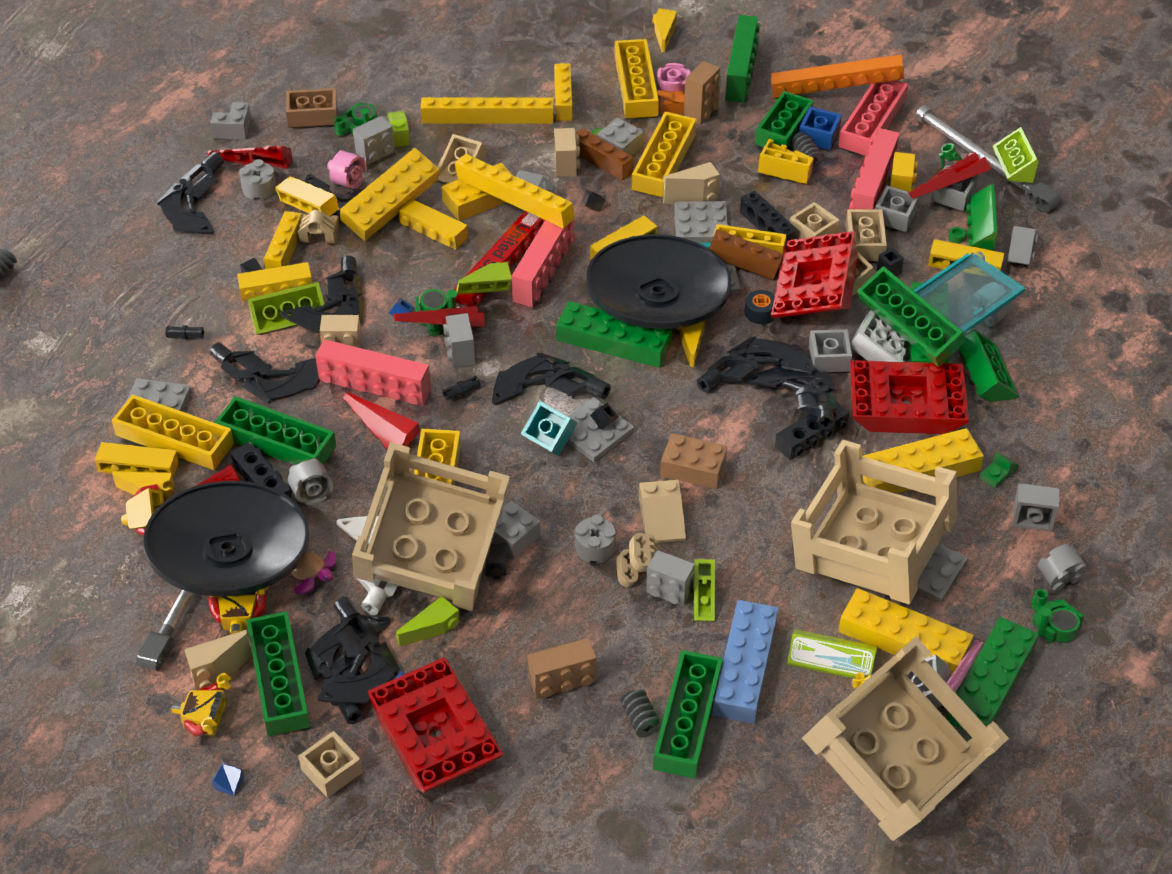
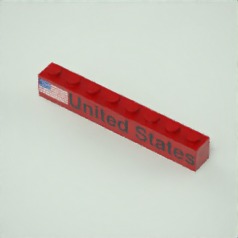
M524 211L466 276L488 264L496 262H508L510 270L516 260L518 261L525 250H528L545 220ZM489 292L457 294L456 302L466 307L476 306L481 303L483 297Z

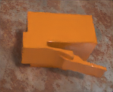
M657 91V95L660 96L659 114H664V112L684 114L685 94H683V91Z

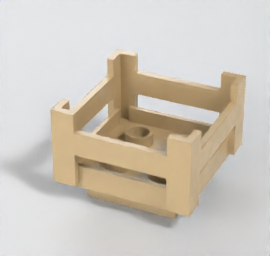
M842 440L834 453L835 466L807 511L799 509L791 522L795 567L811 574L816 572L889 595L891 599L910 604L918 591V579L945 531L950 532L957 520V472L937 466L935 477L862 457L860 444ZM863 476L936 496V505L864 485ZM837 489L838 497L814 535L813 527Z
M390 442L384 459V469L362 534L358 536L352 553L354 578L371 583L378 579L437 597L442 596L453 601V606L473 611L485 562L498 520L502 517L507 501L510 476L490 471L488 476L411 455L409 447ZM410 468L486 489L487 491L486 494L416 475L410 473ZM388 486L367 552H365L386 487Z
M917 636L802 737L816 755L821 753L880 820L878 825L892 841L923 820L944 797L1009 739L994 721L986 727L928 664L925 659L931 652ZM911 671L914 672L970 734L972 738L966 742L908 678L907 675Z

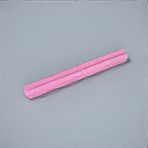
M979 640L973 642L946 682L954 692L957 691L965 679L984 642Z

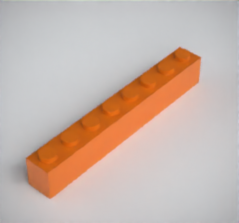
M902 54L771 73L773 97H779L783 91L797 95L905 79Z

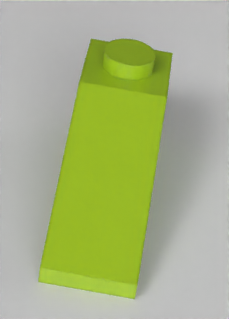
M404 111L387 113L389 124L393 127L394 147L410 145L409 129Z
M508 262L488 264L458 280L457 294L510 290L512 277Z
M695 559L694 621H715V560Z
M441 596L396 631L397 645L404 646L447 633L460 622L459 610Z

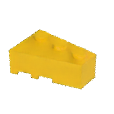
M769 138L760 154L758 172L768 176L772 175L781 179L807 184L811 176L814 158L797 150L794 152L787 150V146L783 144L781 146L773 143L774 140Z

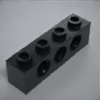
M755 190L741 197L740 213L758 230L786 234V241L797 239L798 229Z
M836 401L838 409L834 411L835 425L828 430L820 428L817 417L808 414L776 434L775 447L789 460L796 456L798 457L809 448L815 447L822 440L828 439L837 431L846 428L849 412Z
M248 442L230 452L233 466L246 482L271 487L292 499L291 493L293 491L290 485L283 482L280 473L273 470L270 461L263 458L262 452L258 447L255 448L251 442Z

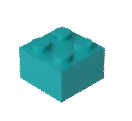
M539 401L523 428L521 435L559 456L578 423Z

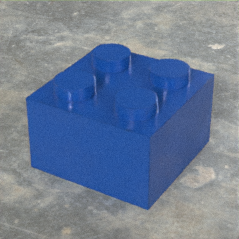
M809 107L801 123L799 133L804 132L806 135L811 136L817 147L831 150L840 131L842 114Z

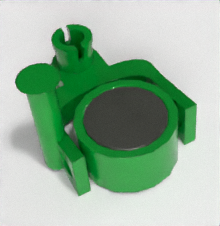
M358 102L345 112H342L339 117L334 119L335 134L339 136L349 132L353 134L354 128L378 118L375 106ZM349 117L353 118V123L350 122Z
M430 289L423 292L420 297V303L419 296H415L416 312L420 310L447 309V305L448 309L456 308L457 291L453 289L447 291L448 302L445 293L438 289ZM418 323L420 325H427L428 334L436 337L442 333V325Z
M1037 589L1030 605L1035 611L1032 623L1038 629L1037 633H1039V636H1044L1050 644L1054 643V640L1058 642L1073 641L1077 637L1079 627L1082 626L1084 615L1063 599L1051 602L1047 598V591Z

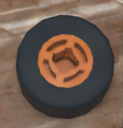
M755 290L749 293L745 300L744 313L746 318L756 324H767L773 321L774 318L771 317L775 295L766 290Z

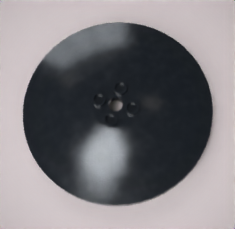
M649 234L624 238L601 249L588 265L586 287L593 302L602 311L617 320L639 327L671 329L694 325L716 314L729 298L731 275L724 261L704 245L677 236Z
M219 481L186 489L166 500L148 520L143 542L145 556L151 568L169 584L200 595L236 596L267 588L288 576L300 564L306 554L309 543V527L301 508L280 491L252 482Z

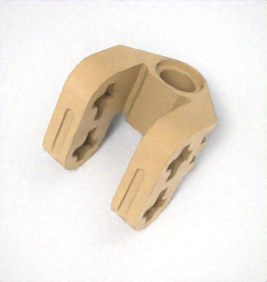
M313 210L309 214H303L298 231L300 243H310L312 234L325 233L327 244L336 243L339 230L338 215L328 216L320 210Z
M636 533L629 541V549L622 550L616 559L617 577L622 586L632 587L638 579V573L646 572L656 551H660V546L653 535Z

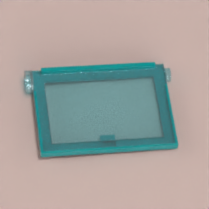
M979 251L976 254L973 252L971 254L967 253L913 291L963 332V335H965L1023 294L1025 287L986 262L985 255Z

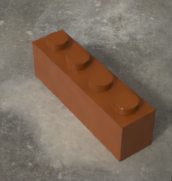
M583 128L575 133L579 139V145L576 146H579L580 157L622 181L633 173V156Z
M718 229L709 248L724 262L774 280L783 254L776 250L766 248L760 244Z

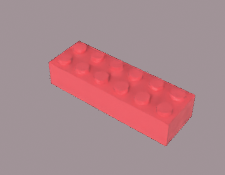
M895 80L871 84L840 131L838 147L869 156L868 150L869 146L873 145L874 134L877 135L880 128L888 129L905 102L908 83Z
M880 128L878 134H874L873 145H870L868 150L869 156H865L864 167H861L859 173L860 178L857 177L855 182L856 189H852L850 198L853 201H851L849 209H875L892 170L894 153L897 152L899 132Z
M546 220L544 221L512 275L513 302L533 307L535 302L539 301L542 290L546 289L549 278L553 277L556 266L560 265L562 256L566 255L569 244L574 241V220L565 228H561Z
M325 339L315 355L319 380L325 383H332L420 406L424 405L431 392L429 365Z

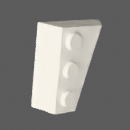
M870 310L850 342L851 349L868 361L905 362L903 361V356L906 351L904 348L906 339Z

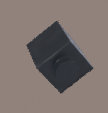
M891 248L879 254L877 271L884 266L892 274L898 276L902 274L904 258L894 248Z
M491 544L486 559V575H507V544Z

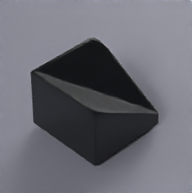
M586 190L581 202L589 208L601 211L605 200L601 195Z
M255 258L240 264L241 273L263 270Z
M609 403L600 406L590 415L601 430L619 418Z

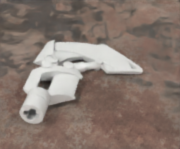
M367 516L338 519L336 523L357 541L358 536L362 534ZM378 516L376 517V520H375V523H374V526H373V529H372V532H371V535H370L368 544L370 543V540H371V537H372V534H373V531H374V528H375V525H376ZM357 579L368 591L361 605L362 610L369 615L378 614L385 599L393 596L398 585L387 583L383 590L377 587L381 580L375 579L374 583Z

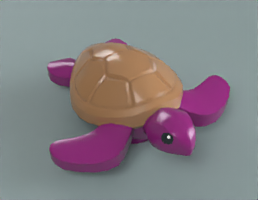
M329 551L327 557L323 560L317 554L306 552L300 564L291 572L297 579L304 580L303 583L294 588V592L299 595L311 592L314 589L315 579L317 578L322 581L333 580V574L330 569H333L336 565V554L333 551Z

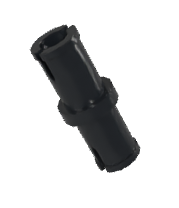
M182 325V327L167 326L165 334L167 338L202 339L204 338V327H188V325Z
M473 376L465 381H458L456 385L443 389V396L448 401L456 396L466 395L468 391L480 387L481 383L477 376Z

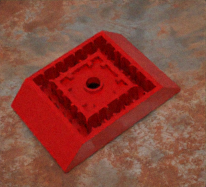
M854 231L786 241L771 312L772 318L850 309L858 262Z
M850 360L852 416L856 422L869 432L946 434L968 423L969 417L963 364L942 363L937 367L934 363ZM903 401H909L910 404H904Z
M445 657L368 691L380 725L413 784L423 793L503 757V753ZM437 730L441 732V735L432 737L430 733Z

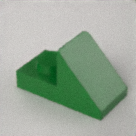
M995 453L993 462L980 474V479L997 488L1019 467V464L1003 454Z

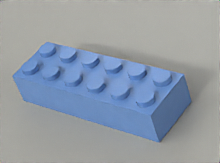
M737 600L714 697L712 716L755 724L777 623L778 607Z

